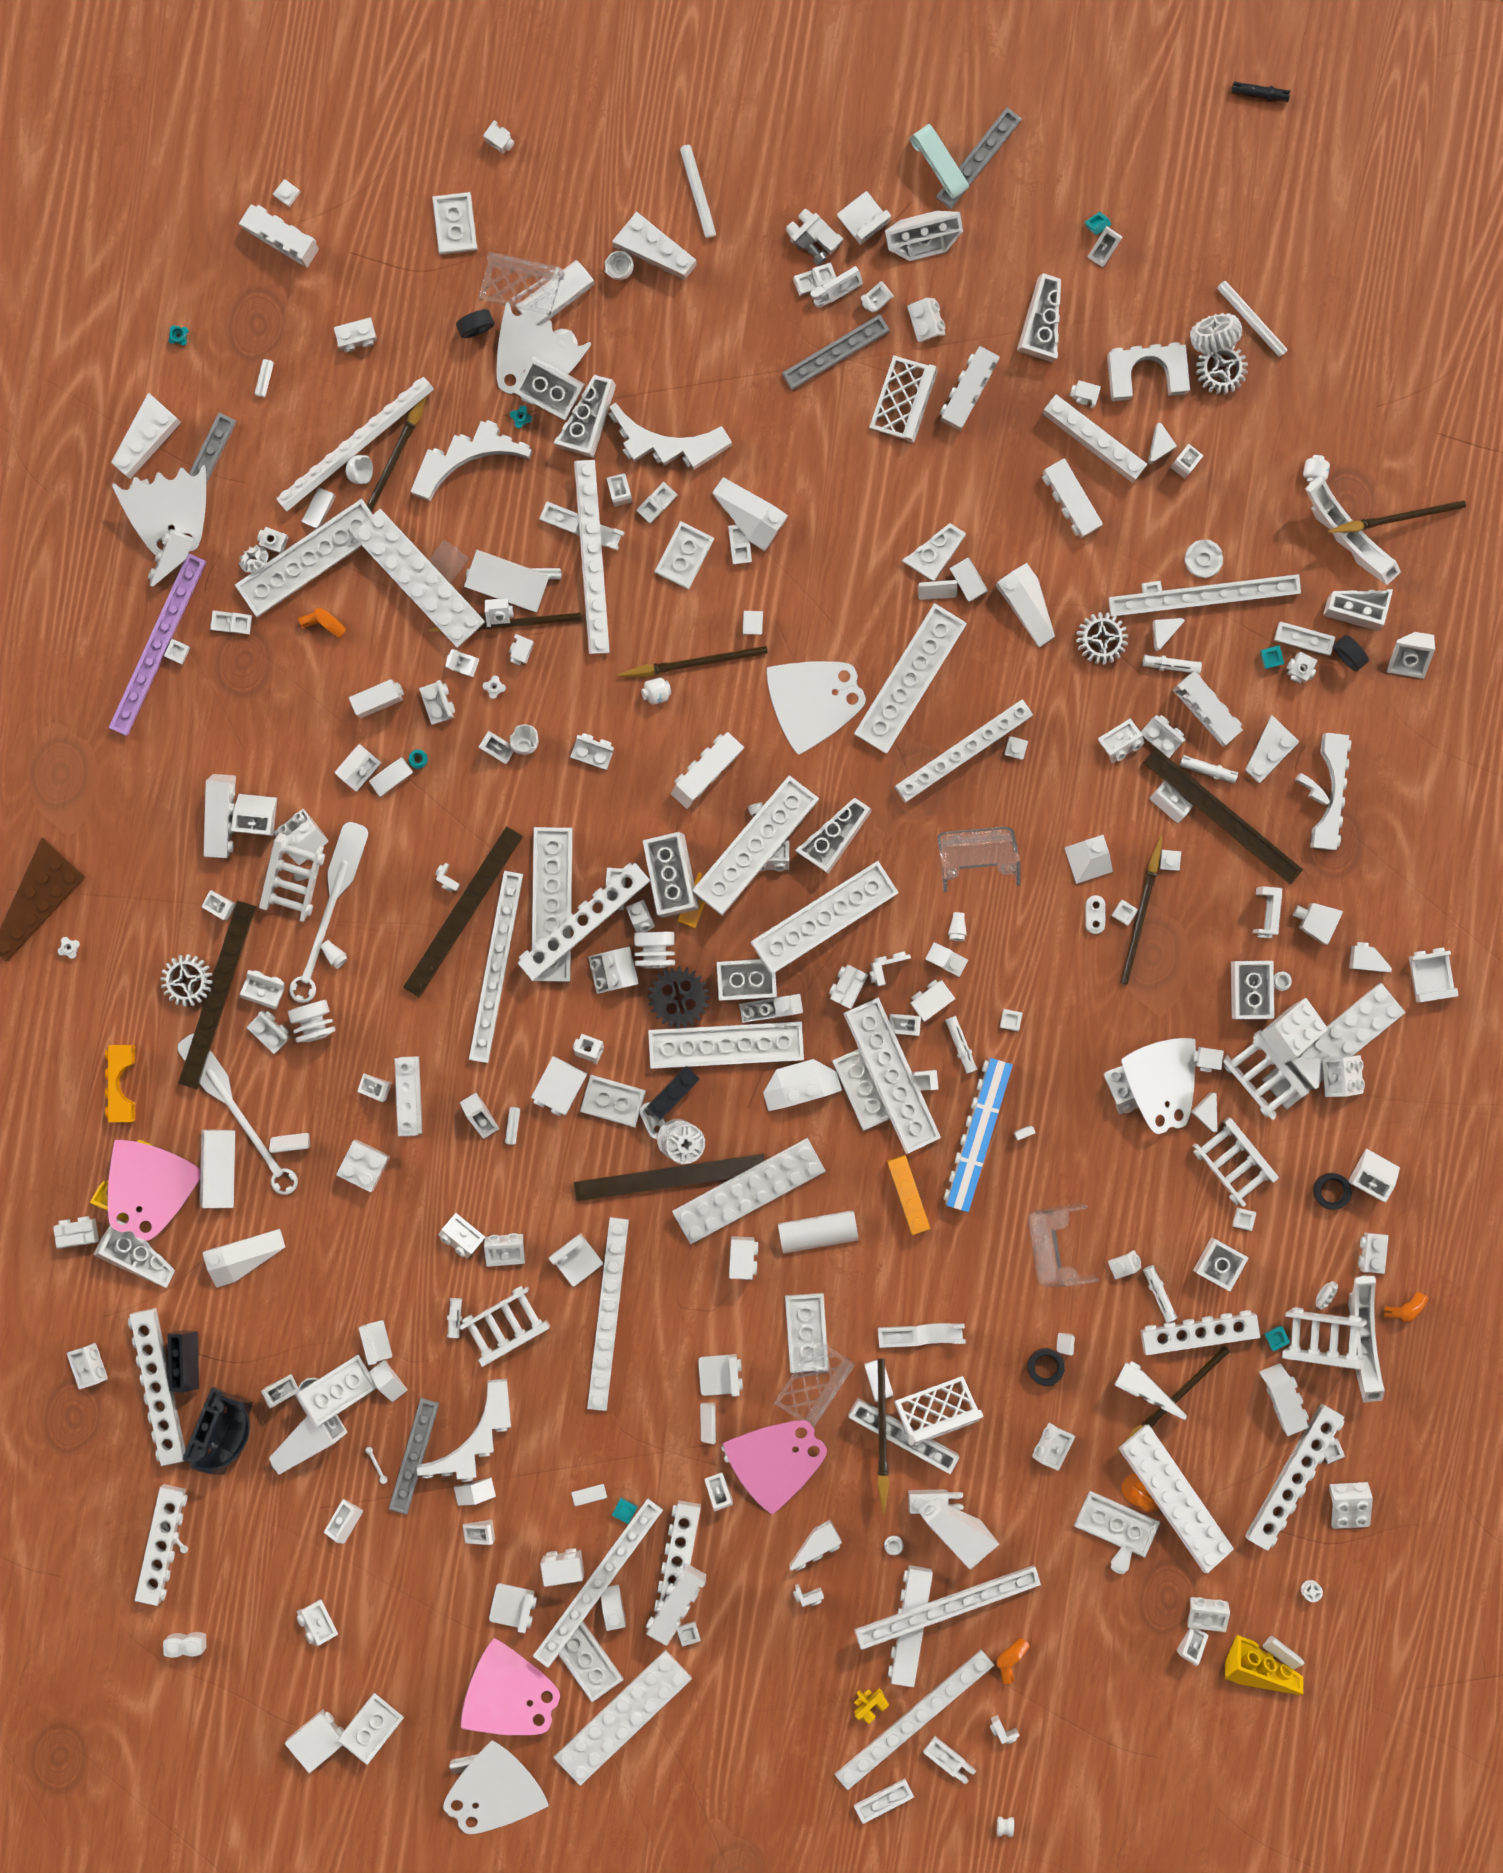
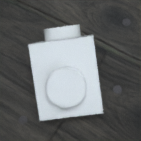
M881 281L860 298L863 301L862 305L867 311L876 312L891 300L894 295Z
M451 649L445 666L455 672L473 677L480 659Z
M445 863L444 866L440 865L435 873L437 875L436 880L443 883L442 888L452 893L453 890L458 891L461 884L445 876L450 867L449 864Z
M644 900L626 907L637 933L647 932L655 927Z
M1134 1250L1108 1261L1115 1279L1136 1273L1141 1269V1260Z
M799 1584L795 1585L796 1591L793 1593L797 1603L801 1602L802 1607L809 1604L811 1606L817 1605L822 1602L821 1599H824L821 1587L803 1594Z
M998 1715L991 1718L993 1724L990 1725L994 1736H999L1002 1744H1010L1017 1740V1737H1019L1017 1728L1005 1732Z

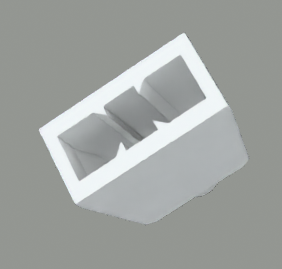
M1310 903L1307 909L1297 905L1293 916L1302 920L1299 925L1301 930L1321 944L1328 945L1343 911Z

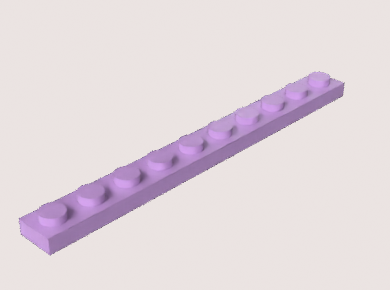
M188 553L109 728L126 736L129 735L164 654L207 563L205 560Z

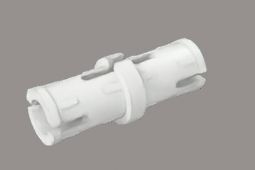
M450 1298L449 1315H447V1320H449L447 1337L449 1338L460 1337L459 1326L460 1321H462V1299Z

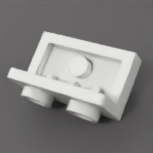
M924 298L907 306L918 342L922 343L936 336L946 335L945 323L939 313L940 306L935 298Z
M248 970L246 981L240 992V998L276 1010L284 992V982L277 977H268L259 971Z

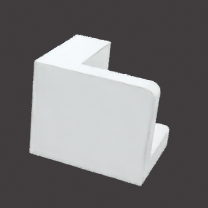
M744 611L743 636H747V634H762L763 611Z
M937 1070L913 1072L920 1091L939 1089Z

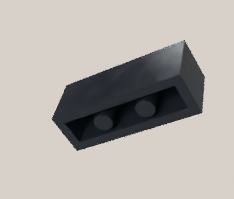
M685 1066L644 1110L656 1122H659L700 1078Z
M182 1330L167 1333L169 1391L184 1393L199 1389L198 1331Z

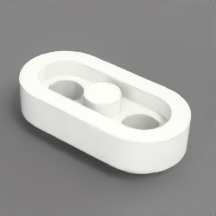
M1097 895L1089 897L1085 904V926L1092 934L1101 933L1105 928V901ZM1095 901L1099 903L1097 909L1093 908L1092 905ZM1095 920L1099 922L1097 928H1094L1092 925Z
M647 1102L641 1107L640 1115L649 1135L657 1139L658 1133L654 1131V1127H662L665 1121L662 1118L659 1122H656L650 1115L646 1114L644 1108L650 1103Z

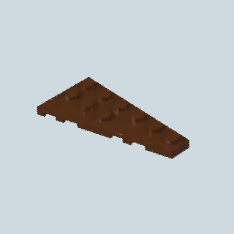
M43 837L37 846L0 927V957L5 961H8L85 878L75 866Z

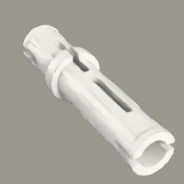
M1144 654L1142 666L1159 668L1160 671H1164V669L1190 673L1196 671L1200 674L1202 663L1166 658L1164 655L1156 657Z
M1185 755L1182 756L1179 767L1214 777L1215 780L1220 779L1235 784L1238 777V772Z
M957 1016L945 1020L957 1048V1056L961 1059L966 1074L977 1070L978 1068L971 1055L973 1052L971 1049L969 1050Z
M1154 1265L1144 1268L1143 1272L1148 1280V1287L1153 1291L1166 1323L1177 1319L1178 1317L1164 1290V1283L1159 1279Z

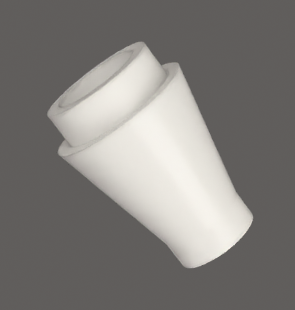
M953 913L948 932L949 940L965 941L967 933L964 913Z
M330 940L325 941L320 946L330 965L336 969L340 968L348 960L346 953L332 944Z
M1128 1544L1122 1545L1121 1549L1111 1560V1569L1113 1571L1124 1574L1129 1570L1133 1551L1132 1546Z

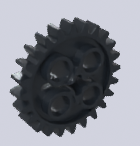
M681 966L678 967L676 972L673 967H671V973L663 970L665 976L662 977L658 974L659 981H652L656 985L655 988H649V990L653 991V994L648 995V997L652 998L653 1001L648 1005H654L655 1007L651 1012H658L656 1019L662 1017V1024L669 1021V1027L676 1023V1027L679 1028L680 1023H683L686 1028L688 1021L694 1025L693 1019L701 1020L698 1014H705L702 1008L709 1007L708 1004L704 1003L705 1000L710 999V997L705 996L709 989H703L706 982L700 983L701 975L697 978L694 977L695 970L689 974L688 967L684 972H682ZM675 980L678 983L679 993L684 994V998L681 1000L684 1014L680 1012L678 1000L673 999L676 996L673 983ZM688 980L691 982L692 987L689 991L681 989L680 984L682 981ZM666 984L673 988V992L669 996L662 993V987ZM687 999H693L696 1002V1007L693 1010H688L685 1007ZM673 1003L677 1006L675 1014L667 1012L666 1007L668 1004Z

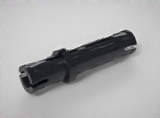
M1233 81L1231 94L1288 103L1291 90L1278 89L1271 85L1266 87Z

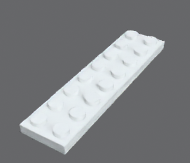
M360 499L267 562L260 570L251 573L235 584L256 617H259L362 547L352 534L373 515L363 499Z
M381 509L375 512L352 534L457 648L485 623L482 617Z
M934 603L854 735L887 754L967 623Z
M789 775L694 887L693 893L720 915H723L817 804L819 798Z
M534 827L532 950L535 948L534 944L539 939L543 938L545 940L550 936L548 932L553 927L563 925L565 923L563 919L571 913L573 828ZM571 927L564 929L563 935L565 938H571ZM557 940L549 942L550 950L556 951L559 948ZM571 949L534 981H570ZM538 952L534 955L536 963L539 964L544 961L543 953Z
M877 861L750 943L772 975L899 892L879 861Z
M1379 983L1327 1025L1328 1030L1304 1050L1298 1058L1321 1059L1320 1083L1324 1080L1323 1058L1353 1056L1406 1012L1384 985ZM1291 1065V1067L1296 1071V1073L1301 1077V1079H1302V1080L1306 1083V1085L1310 1088V1089H1309V1091H1310L1312 1088H1311V1087L1309 1086V1084L1303 1079V1077L1297 1072V1070ZM1278 1067L1267 1074L1262 1081L1266 1083L1278 1073ZM1282 1079L1270 1090L1278 1098L1291 1088L1290 1085L1292 1084L1288 1079ZM1294 1094L1282 1105L1285 1109H1288L1302 1096Z
M879 997L843 1013L905 1153L908 1154L940 1139V1134Z
M802 1022L648 1030L650 1069L804 1060Z
M806 1138L672 1212L688 1241L692 1244L824 1173L825 1169L809 1139Z
M1144 1425L1121 1445L1119 1450L1202 1571L1209 1573L1234 1548L1149 1425Z
M665 1649L554 1756V1759L581 1786L670 1701L692 1677Z

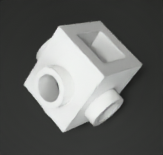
M1299 652L1296 654L1295 659L1291 658L1289 661L1287 675L1291 676L1290 679L1299 684L1307 682L1308 679L1312 680L1316 672L1314 667L1318 660Z

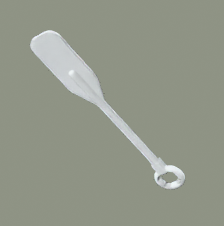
M348 822L342 827L328 869L330 897L303 976L295 978L290 984V995L297 1002H308L316 993L315 983L311 979L313 969L336 900L354 880L368 838V830L362 825ZM299 980L307 984L310 983L312 989H309V997L307 999L300 995L295 996L293 990H296V982Z
M194 1034L187 1036L178 1044V1051L184 1061L186 1060ZM210 1050L200 1084L206 1092L226 1103L274 1173L271 1179L273 1189L281 1195L292 1193L298 1185L296 1174L290 1169H281L233 1101L229 1077ZM283 1172L289 1173L290 1179L294 1180V1185H290L286 1188V1191H281L279 1184L275 1183L276 1177H280Z

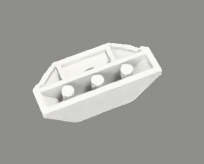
M934 211L899 220L885 230L889 251L908 261L947 252L958 236L962 234L963 227L960 212Z
M811 1059L776 1069L763 1094L768 1111L821 1098L842 1091L836 1071Z

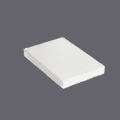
M471 193L433 196L439 255L478 251Z
M680 521L654 573L689 590L714 538Z
M590 1075L580 1112L636 1127L646 1090Z
M373 1693L337 1741L368 1765L404 1717L377 1694Z

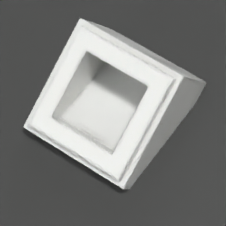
M1058 1333L1057 1352L1067 1355L1073 1354L1075 1342L1073 1334Z

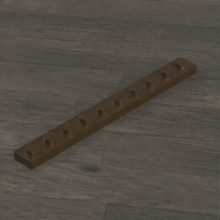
M1156 747L1143 761L1148 768L1288 884L1291 885L1303 871L1300 866Z
M505 827L403 986L404 989L418 998L421 997L523 836L509 827Z
M237 900L212 977L213 982L209 986L211 990L207 992V997L178 1084L194 1089L199 1087L257 906Z
M764 1154L575 1181L576 1201L730 1179L764 1162Z

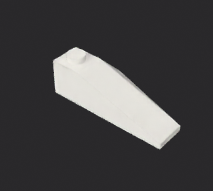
M724 477L712 492L725 511L733 518L735 524L743 531L747 539L765 552L786 522L788 515Z
M1027 563L996 583L995 586L1038 647H1041L1055 637L1038 578Z

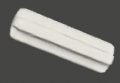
M264 359L262 362L255 395L258 397L266 396L273 368L271 360Z
M510 1107L506 1144L514 1145L516 1143L520 1108Z

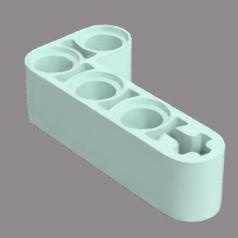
M927 124L909 137L916 151L922 152L952 199L969 189L967 180L930 124Z

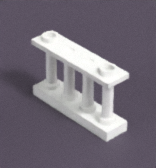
M279 833L274 840L259 908L267 910L270 904H279L301 911L300 921H304L307 915H311L313 910L311 900L319 866H322L325 859V854H322L324 847L320 846L316 853L289 846L286 843L287 835ZM289 853L312 860V869L308 870L285 863L282 860V855ZM281 870L308 877V886L305 887L282 880L278 873ZM277 887H282L304 894V903L301 904L276 896L277 894L274 893V890Z
M1259 1030L1254 1034L1253 1044L1233 1060L1226 1055L1223 1060V1066L1229 1073H1233L1257 1101L1261 1106L1260 1110L1263 1115L1274 1120L1276 1117L1274 1110L1294 1094H1300L1304 1097L1309 1093L1310 1088L1288 1062L1284 1064L1280 1062L1260 1034L1262 1031ZM1258 1049H1263L1267 1054L1266 1058L1244 1075L1237 1065ZM1270 1064H1275L1279 1069L1278 1073L1256 1089L1249 1080ZM1282 1079H1288L1292 1084L1290 1085L1291 1088L1268 1104L1261 1095Z
M419 1056L395 1058L398 1136L418 1135V1133H423Z
M1227 1117L1222 1121L1225 1125L1223 1130L1204 1146L1200 1147L1196 1143L1192 1145L1195 1149L1193 1153L1199 1160L1203 1159L1231 1193L1229 1198L1233 1203L1244 1207L1246 1205L1242 1200L1244 1196L1264 1180L1275 1182L1279 1177L1230 1117ZM1228 1135H1233L1237 1140L1235 1145L1216 1161L1212 1162L1206 1153ZM1240 1150H1245L1249 1155L1247 1160L1228 1176L1224 1177L1218 1168ZM1252 1165H1257L1261 1170L1259 1175L1236 1192L1230 1183Z
M522 1286L512 1291L513 1295L475 1317L471 1314L462 1320L463 1324L459 1326L460 1329L468 1327L482 1352V1357L478 1360L482 1367L550 1328L547 1320L542 1322L541 1319L537 1318L524 1294L529 1291L528 1286L524 1289ZM518 1298L532 1323V1328L527 1331L520 1327L507 1304ZM500 1307L515 1332V1338L510 1341L505 1339L491 1315L493 1311ZM483 1317L498 1341L497 1345L499 1347L493 1351L491 1348H488L474 1322Z
M1297 1307L1286 1312V1317H1293L1292 1342L1288 1348L1283 1350L1282 1358L1360 1369L1363 1366L1364 1358H1359L1356 1354L1358 1327L1366 1325L1367 1320H1362L1360 1316L1350 1315L1348 1318L1304 1312L1303 1308ZM1301 1319L1312 1320L1311 1344L1308 1350H1303L1299 1346ZM1320 1321L1331 1323L1330 1348L1327 1353L1320 1352V1349H1318ZM1339 1324L1350 1325L1349 1352L1346 1356L1339 1355V1352H1337Z

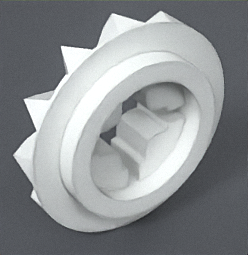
M263 546L249 547V550L243 551L244 555L239 557L241 560L239 565L245 572H256L266 564L268 552Z
M1331 1281L1322 1287L1316 1297V1307L1322 1310L1332 1302L1337 1293L1338 1284Z

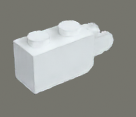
M943 1489L908 1490L910 1514L919 1513L932 1499L957 1510H962V1504H948V1499H960L963 1497V1493L947 1492V1490Z

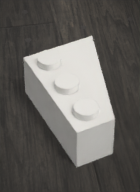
M1393 589L1358 592L1357 590L1333 591L1327 598L1323 616L1379 631L1384 626Z
M1281 1363L1259 1371L1261 1378L1266 1382L1267 1393L1271 1396L1274 1410L1286 1435L1290 1436L1309 1428L1306 1421L1309 1420L1306 1410L1301 1407L1303 1400L1301 1395L1296 1393L1295 1388L1298 1386L1294 1377L1288 1375Z

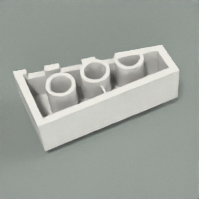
M637 211L612 241L614 248L621 249L629 255L636 256L683 280L696 267L695 258Z
M597 375L592 377L582 394V398L577 406L574 407L572 415L564 424L560 435L554 441L557 448L594 458L616 387L613 380Z
M148 392L111 463L131 479L181 422Z
M1196 671L1189 674L1172 689L1222 747L1227 745L1243 730L1240 727L1242 726L1240 721L1236 717L1231 716L1226 705L1218 700L1216 694L1206 685Z
M856 798L852 799L795 851L829 874L872 812L871 808Z

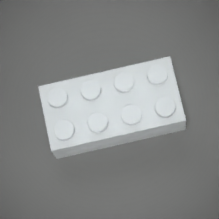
M681 832L643 840L657 915L663 918L698 910V899L692 891L695 884L685 835Z

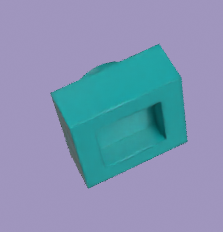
M1098 212L1084 222L1086 228L1094 235L1103 232L1106 226H1111L1109 218L1101 212Z
M1280 645L1260 651L1264 669L1284 664Z
M1282 1325L1263 1333L1272 1351L1290 1343Z
M621 1497L612 1516L629 1524L638 1506Z

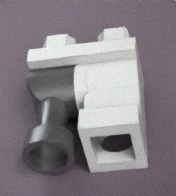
M804 209L798 216L804 224L799 228L792 221L786 227V231L791 237L790 241L799 250H806L814 257L813 262L819 266L828 255L824 251L819 252L814 243L817 241L831 255L843 243V238L836 234L817 213L813 215L810 211Z

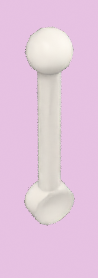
M367 1447L365 1452L369 1454L380 1476V1482L385 1484L388 1478L383 1475L372 1453L373 1449Z
M167 1522L162 1523V1528H165L166 1531L171 1530L167 1526ZM178 1539L177 1544L180 1547L181 1553H186L188 1547L183 1545Z

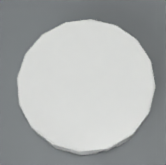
M1211 540L1194 542L1185 553L1186 568L1192 575L1198 578L1213 576L1223 565L1221 548Z

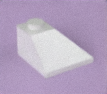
M1414 632L1397 640L1387 672L1424 679L1435 651L1434 635Z
M1104 835L1064 848L1076 884L1113 872Z

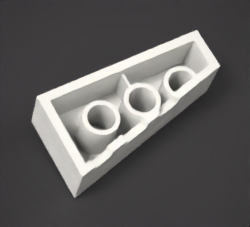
M251 204L239 223L241 228L308 268L319 250L316 244L317 241L309 235L303 234L296 227L287 225L278 216H271L263 207L259 205L255 207Z
M1044 273L1038 277L1017 351L1050 362L1058 359L1057 343L1059 339L1058 323L1060 317L1061 279Z
M979 346L975 355L971 354L967 361L969 365L967 370H963L958 378V381H960L958 387H953L949 398H951L949 404H944L939 413L942 415L940 421L961 431L996 367L1000 356Z
M729 732L724 736L720 734L713 741L715 745L711 749L707 747L700 755L702 758L698 762L694 760L687 768L689 772L685 776L681 774L674 781L676 785L670 794L686 809L692 805L694 799L699 797L708 785L721 774L720 772L724 771L744 749Z
M212 774L206 780L204 857L227 858L230 853H233L234 842L231 841L234 832L231 829L235 808V775Z
M687 1563L684 1567H679L675 1574V1577H677L675 1583H670L665 1592L667 1597L664 1601L660 1600L655 1609L658 1611L654 1618L650 1617L646 1624L648 1628L647 1635L666 1646L678 1629L680 1619L686 1616L690 1608V1602H694L700 1590L699 1587L703 1588L706 1583V1574Z

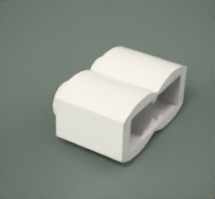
M193 1632L188 1635L174 1633L163 1641L164 1656L179 1657L183 1654L186 1656H198L207 1648L206 1634L202 1632Z

